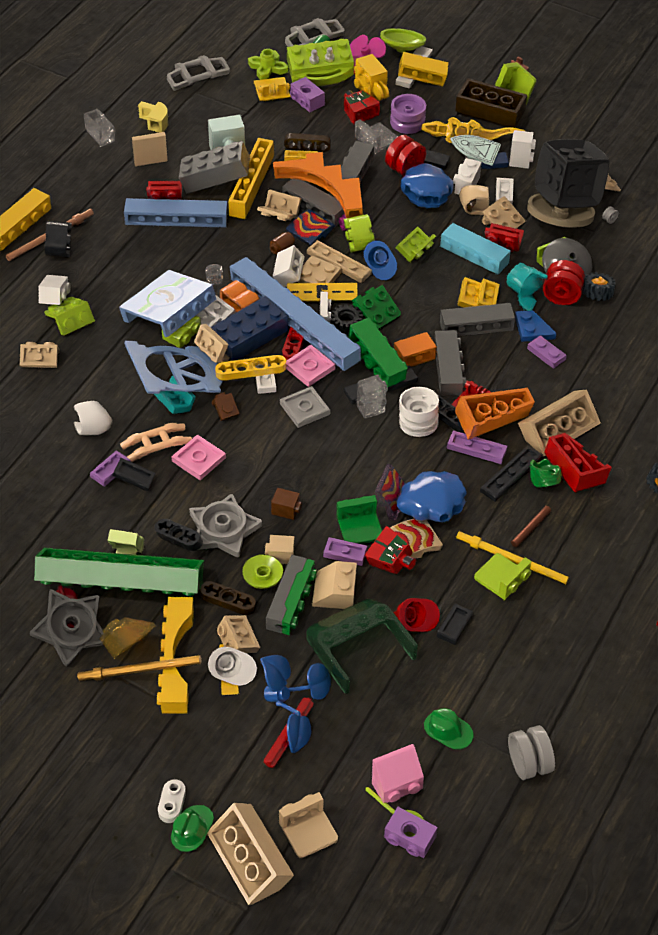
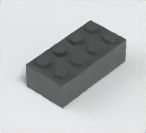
M243 141L223 147L219 146L213 150L202 151L196 155L186 156L181 159L179 180L187 194L246 177L249 171L250 155Z

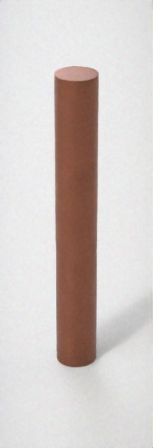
M545 506L511 541L512 546L518 547L551 512L549 506Z

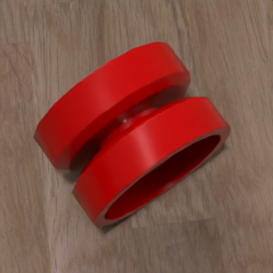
M400 135L389 146L385 156V163L402 176H406L408 169L424 163L426 148L409 136Z
M568 260L552 263L547 269L546 275L548 277L543 285L544 295L549 301L559 305H571L577 302L581 296L585 279L583 269L578 264Z

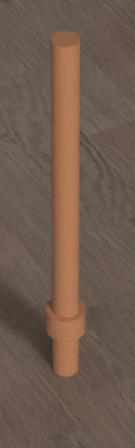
M88 209L81 214L78 213L72 216V219L67 222L72 223V226L75 224L79 225L84 222V219L92 216L94 213L92 209ZM46 233L7 254V260L11 261L45 242Z

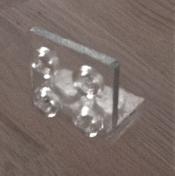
M361 119L355 122V138L360 142L374 145V153L389 147L398 137L380 122L371 127Z

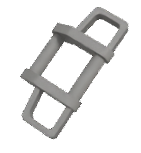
M317 18L310 23L291 27V34L286 36L285 44L287 47L293 46L291 40L296 37L302 43L299 45L313 43L318 36L309 39L304 31L314 27L319 29L322 35H327L330 39L343 36L344 28L336 19L324 21ZM328 26H335L338 31L331 32Z
M203 55L189 62L175 64V70L167 74V81L171 88L176 91L193 85L194 82L229 74L230 68L223 57L209 59ZM212 64H222L224 69L216 71ZM201 65L207 70L205 73L191 77L187 68ZM181 74L184 81L177 84L174 83L172 78Z

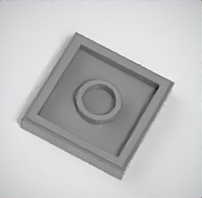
M312 386L280 399V405L298 428L330 415V409Z

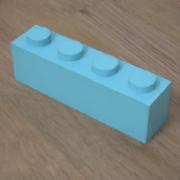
M454 223L441 234L440 247L489 271L499 274L509 264L510 250Z

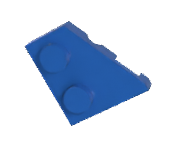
M533 310L515 312L521 342L533 341L539 336L546 340L556 338V332Z

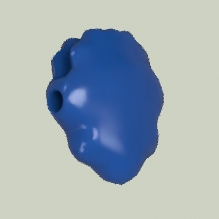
M423 163L406 171V176L401 179V190L413 204L419 207L437 208L447 202V197L453 191V180L442 169Z
M432 471L422 472L415 480L402 486L401 494L397 499V507L402 513L410 515L419 521H449L453 515L461 513L466 503L464 499L466 489L458 475L445 471L438 473Z

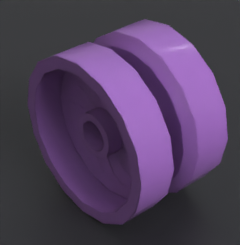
M402 94L395 97L391 103L390 123L392 128L405 134L421 131L422 124L425 123L426 118L425 101L413 94Z

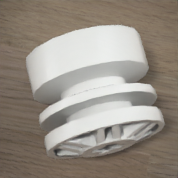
M412 387L405 390L399 399V424L401 429L406 434L416 437L432 434L437 429L439 423L438 395L433 390L425 387Z

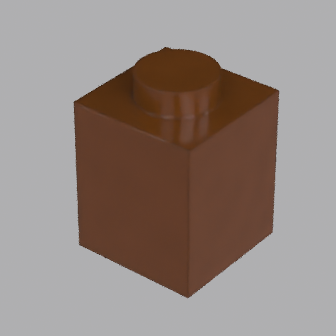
M277 488L271 501V514L294 520L296 513H300L302 508L300 493Z

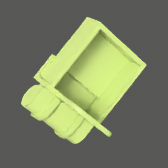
M110 529L108 542L112 548L117 549L116 553L136 555L137 552L142 553L144 549V538L142 536H139L138 533Z

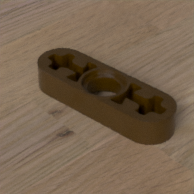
M289 133L284 138V146L289 150L327 152L331 147V139L324 135ZM308 140L312 144L306 145L303 141Z
M207 581L201 585V598L204 601L242 615H251L255 612L256 601L253 596L212 581ZM226 595H231L233 600L224 601L222 598Z

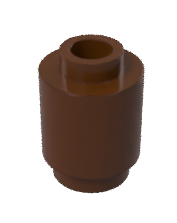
M283 232L271 240V252L277 255L278 252L293 246L295 243L293 235L290 232Z

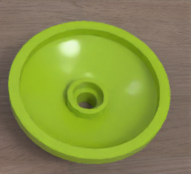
M386 29L381 31L380 34L383 42L401 53L415 50L426 43L425 36L406 29Z

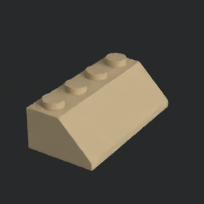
M578 390L571 392L518 424L525 440L535 450L546 456L544 451L549 437L566 433L575 439L601 422L587 390Z
M233 803L208 831L209 838L248 905H252L280 891L294 876L251 804Z

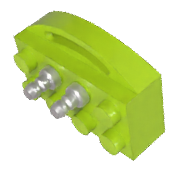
M348 39L287 47V62L292 83L306 77L316 86H325L344 81L354 75V60Z

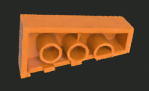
M528 388L461 396L455 413L469 440L527 417L535 401Z

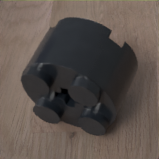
M47 221L46 255L69 257L70 247H67V245L71 244V235L68 233H71L72 223Z

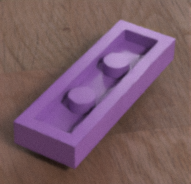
M453 431L448 441L447 449L502 464L507 446L478 437L468 440L466 434Z

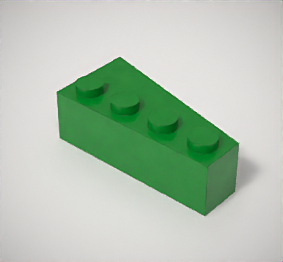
M369 317L350 325L349 339L360 346L361 359L365 361V366L368 369L372 368L374 375L387 388L406 380L408 371L406 363L399 358L397 351L390 346L387 338L380 333L378 326Z

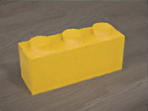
M403 52L399 63L398 76L443 86L447 77L448 62Z

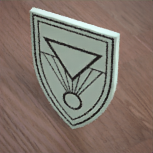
M459 135L451 138L453 145L466 155L468 159H474L491 166L501 146L499 143L474 135Z

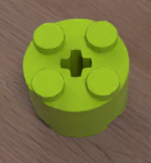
M368 214L344 219L345 228L348 229L345 231L346 239L351 241L349 243L351 253L365 250V247L370 242L375 241Z

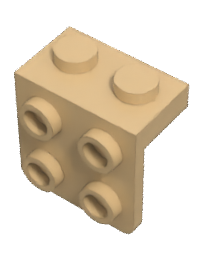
M268 190L265 206H260L257 210L262 211L261 214L265 216H277V219L283 221L291 220L292 218H297L302 198Z
M320 792L314 795L309 794L302 800L294 804L289 803L279 810V824L299 858H304L338 841V835L323 811V798Z

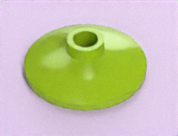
M269 555L254 556L243 567L245 581L255 588H270L276 585L283 576L281 563Z

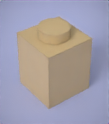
M270 535V543H266L265 555L276 558L281 564H288L291 555H294V536Z

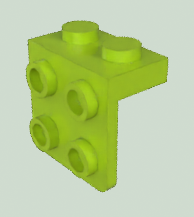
M507 63L501 68L495 86L527 94L528 102L535 86L536 78L519 63Z
M68 297L60 305L53 304L48 307V310L44 311L46 316L55 318L61 335H66L95 321L88 302L74 297Z
M496 553L475 573L474 579L505 600L511 593L516 591L523 581L528 579L531 574L530 567L532 561L525 557L516 565L500 553Z

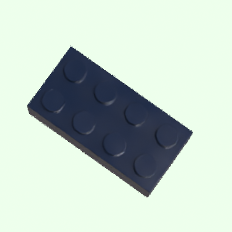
M264 296L210 328L229 344L225 352L229 357V361H236L288 331V315L269 298Z

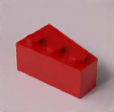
M566 433L549 437L544 454L553 465L560 467L561 476L574 492L606 483L612 468L610 465H604L599 462L595 454L590 455L583 450V445Z

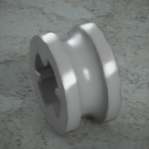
M608 207L603 212L602 219L611 224L617 219L619 212L614 210L613 207Z

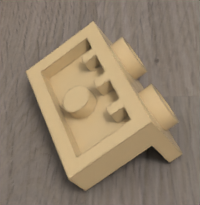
M201 324L194 343L213 362L228 361L229 357L225 352L229 344L207 324Z
M34 342L21 344L20 367L57 368L58 345L52 342H45L44 345Z
M246 615L224 616L217 628L223 645L244 653H257L260 646Z

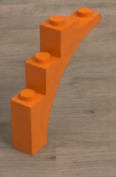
M323 152L306 154V159L273 162L275 179L291 178L314 183L330 192L339 201L346 218L363 215L359 178L342 179L341 165L324 166Z

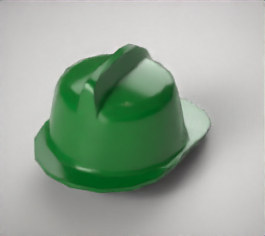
M440 708L433 710L424 722L426 733L449 748L463 749L468 747L473 740V730L470 725L460 719L451 709Z
M195 805L187 808L182 814L177 816L173 823L171 834L172 844L175 848L183 852H189L201 846L214 820L213 812L204 805Z

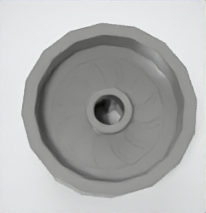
M542 726L531 727L527 729L526 733L520 730L509 734L508 746L511 760L516 773L522 780L535 777L536 772L544 775L554 771L555 758L553 748Z

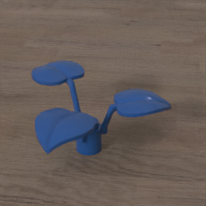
M269 655L260 659L268 685L264 690V697L266 701L276 702V706H281L295 713L291 714L288 718L287 735L291 753H296L310 739V721L306 716H301L300 711L283 702L289 698L290 692L310 689L313 699L324 698L330 690V674L323 664L315 663L311 665L307 673L309 685L287 688L285 686L287 685L286 680L291 674L288 660L280 655Z

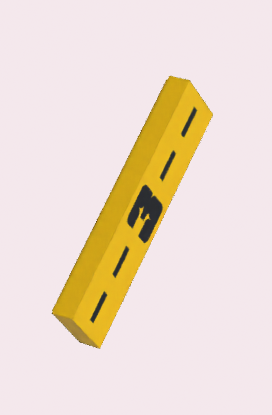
M287 283L289 291L296 297H299L302 302H320L321 292H328V299H331V302H352L357 297V283Z

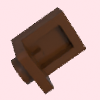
M223 392L215 395L211 403L212 406L216 407L221 421L239 414L232 393L225 394Z

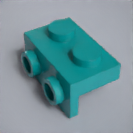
M171 376L169 383L177 384L174 376ZM160 391V394H154L172 414L190 412L195 400V395L192 392Z

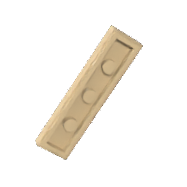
M318 240L307 249L308 255L341 267V273L360 283L364 282L372 274V269Z

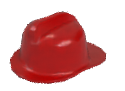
M407 599L393 612L398 623L408 631H431L436 627L440 618L437 604L429 599Z

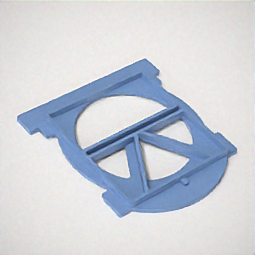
M137 341L124 342L148 394H160V391L221 392L220 386L223 380H219L215 373V367L218 363L213 362L199 347L187 346L185 349L172 346H154L146 348L145 345H138ZM152 354H163L177 384L163 381L154 376L146 367V359ZM172 355H184L189 359L176 363ZM198 363L204 369L205 377L184 371L183 369ZM183 376L197 380L199 383L187 385Z

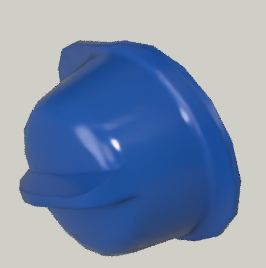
M381 241L370 242L365 247L364 259L369 268L372 269L373 275L380 280L392 278L397 271V262L389 247Z

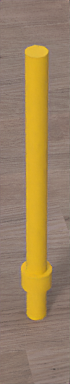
M459 531L456 536L457 539L469 543L475 549L480 548L492 554L500 553L516 564H519L524 559L484 542L482 538L475 535L472 537ZM531 562L530 570L567 584L568 576Z

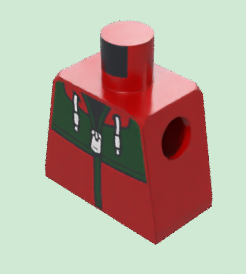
M361 90L356 93L352 91L345 93L344 111L354 125L379 115L380 102L367 92Z
M388 526L384 528L365 553V557L371 566L397 574L403 566L411 570L416 564V559L411 557L413 551L408 542Z

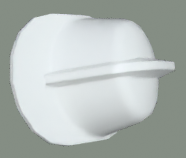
M224 646L216 649L208 661L209 671L214 677L233 685L248 684L253 680L257 671L256 662L250 655L231 647Z

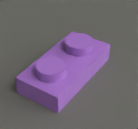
M542 336L537 337L528 344L527 349L552 368L566 360V354Z
M329 537L323 557L342 562H354L362 566L367 546Z

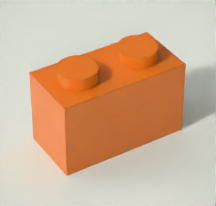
M427 332L394 342V349L407 366L410 365L412 367L433 360L436 357V345Z

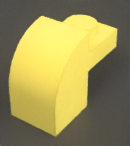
M141 101L138 105L139 118L147 120L149 130L159 133L164 132L168 126L167 107L161 102L152 105Z

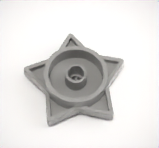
M230 494L222 501L211 503L206 507L189 509L190 516L198 528L197 532L203 540V545L200 549L218 547L235 557H239L244 538L262 527V520L245 513L237 504L233 494Z

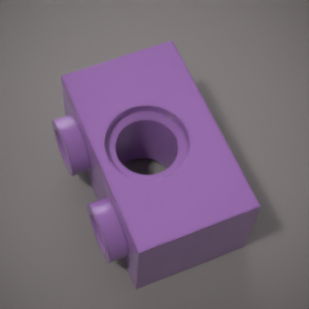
M304 77L291 83V98L308 112H312L325 105V92L308 78Z
M397 807L385 827L384 838L394 846L399 845L405 848L409 854L424 858L436 838L438 827ZM413 832L415 835L408 837L404 833Z

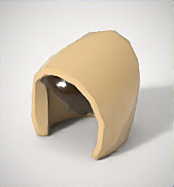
M468 185L461 188L459 197L465 212L470 215H484L482 211L489 207L488 187Z

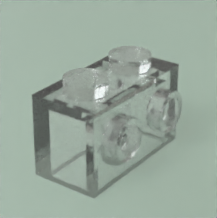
M98 108L84 113L85 129L101 147L115 141L114 134H116L114 126Z
M378 374L358 381L357 408L365 419L385 412V404L387 403L386 391L388 388L386 382L382 381Z

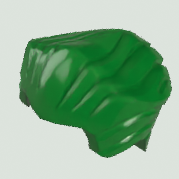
M543 459L538 463L532 460L530 462L531 482L536 487H548L559 484L561 482V469L557 465H551L547 459Z

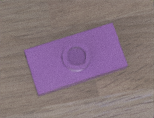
M116 450L90 472V477L105 487L115 478L112 474L120 458L130 462L131 460Z

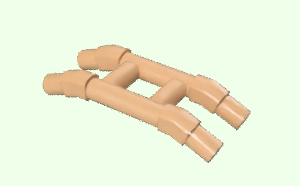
M168 423L146 432L133 434L127 440L120 443V445L125 450L131 445L143 442V447L138 448L134 453L127 456L133 462L147 454L171 446L187 444L192 438L175 436L170 439L167 433L185 431V424ZM160 435L162 442L152 445L149 438Z

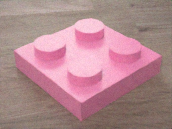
M309 345L286 360V369L309 387L335 370V363L315 347Z
M196 435L172 456V462L199 480L203 479L226 459L225 452L199 435Z

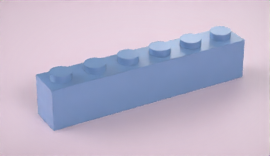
M126 198L124 209L125 225L227 226V201Z

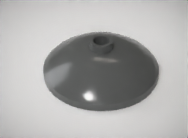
M556 239L543 252L542 264L546 273L552 263L560 260H568L578 264L583 269L585 277L592 271V259L588 250L581 243L573 239Z

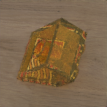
M126 617L120 621L115 619L102 630L104 634L100 637V640L115 659L147 636L156 625L153 622Z

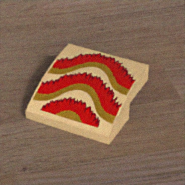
M411 519L390 527L408 542L413 551L411 555L413 558H421L424 552L439 551L443 546L427 520Z

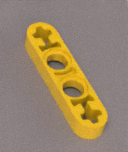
M281 355L222 362L216 365L215 373L219 380L277 374L286 370V359ZM261 364L265 367L258 369L255 366ZM239 367H245V368H246V370H244V371H239V370H237V369H238Z

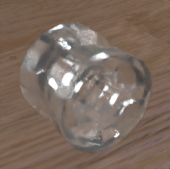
M211 264L206 267L207 283L213 286L220 285L224 280L222 267L218 264Z

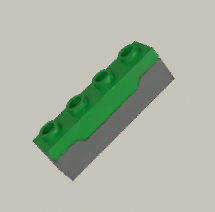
M291 555L266 616L267 630L290 636L292 628L297 627L299 619L297 615L299 612L302 613L305 605L304 598L309 596L311 590L310 582L314 581L317 575V569H314L315 560Z

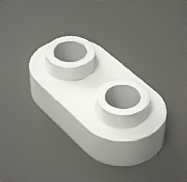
M170 780L163 787L158 806L159 818L163 822L173 823L177 816L181 814L186 791L185 785L179 780ZM167 807L173 808L172 810H166Z

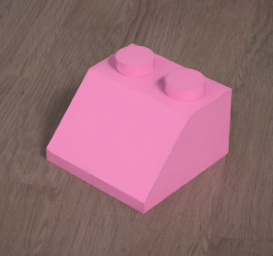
M413 744L373 759L372 785L383 803L395 802L405 795L415 794L423 789L424 776Z

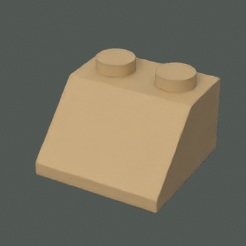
M336 561L318 570L315 578L312 606L353 610L357 563Z

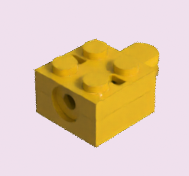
M373 54L357 58L356 66L354 67L355 87L360 91L367 92L376 100L380 101L383 98H388V71Z

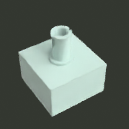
M240 115L208 120L209 146L211 150L219 146L230 145L233 142L243 141L245 145L244 124Z

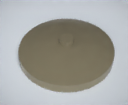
M540 193L531 196L527 205L529 213L535 218L562 227L587 226L593 222L595 215L593 207L561 208L554 206Z

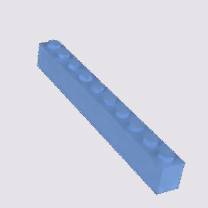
M245 257L230 266L232 281L237 280L245 284L248 290L255 292L259 296V299L264 296L269 298L288 315L289 327L296 330L306 341L343 371L361 361V349L357 343L351 341L346 334L341 333L333 324L327 322L322 315L317 314L310 306L302 302L299 297L293 295L288 288L283 287L276 279L268 275L265 270L259 268L255 262Z

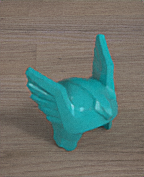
M519 263L508 274L507 285L518 293V301L523 310L530 311L533 310L536 304L532 294L542 287L541 279L546 280L548 276L534 267Z

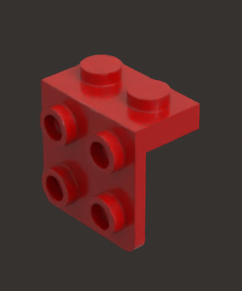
M148 181V187H146L148 199L182 200V184L180 181Z
M491 223L490 228L485 229V239L511 252L514 250L519 251L524 230Z

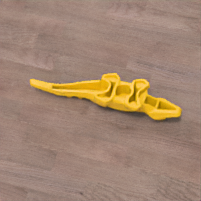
M454 117L449 118L448 124L439 121L422 124L423 131L435 137L446 136L445 139L448 143H452V137L459 135H474L494 140L501 136L512 134L514 130L525 131L518 128L489 130L484 129L475 120L463 123Z

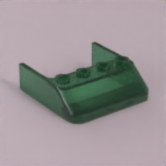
M365 599L311 625L306 632L308 643L345 695L349 693L350 679L331 654L330 650L385 623L411 659L415 660L417 657L418 644L387 605L373 599Z

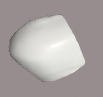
M87 401L74 406L80 422H74V425L80 435H99L111 427L112 418L99 402Z

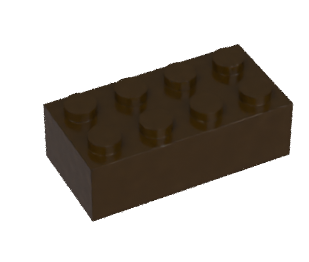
M468 78L457 95L455 112L515 128L525 112L527 94Z

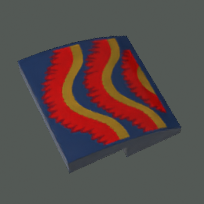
M308 209L294 219L286 230L294 237L311 246L317 240L319 241L321 237L325 239L335 225Z

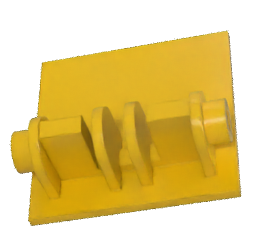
M285 77L254 81L259 101L291 97L288 90L290 89L289 83H286Z

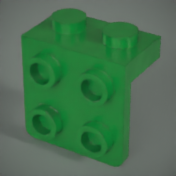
M383 285L376 289L372 287L365 292V296L359 295L352 300L354 308L357 306L365 318L369 317L378 326V329L401 314Z
M375 495L337 502L336 517L344 541L357 544L375 542L381 534L382 529L376 514L377 500Z

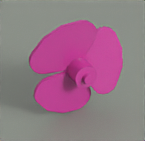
M360 35L350 44L354 67L356 66L357 58L373 54L376 58H381L386 53L385 43L378 37L372 38L368 44V37Z

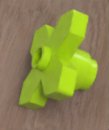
M264 49L260 57L253 56L248 58L249 66L252 69H257V76L260 80L268 79L271 72L279 75L288 73L287 64L279 61V54L275 50Z

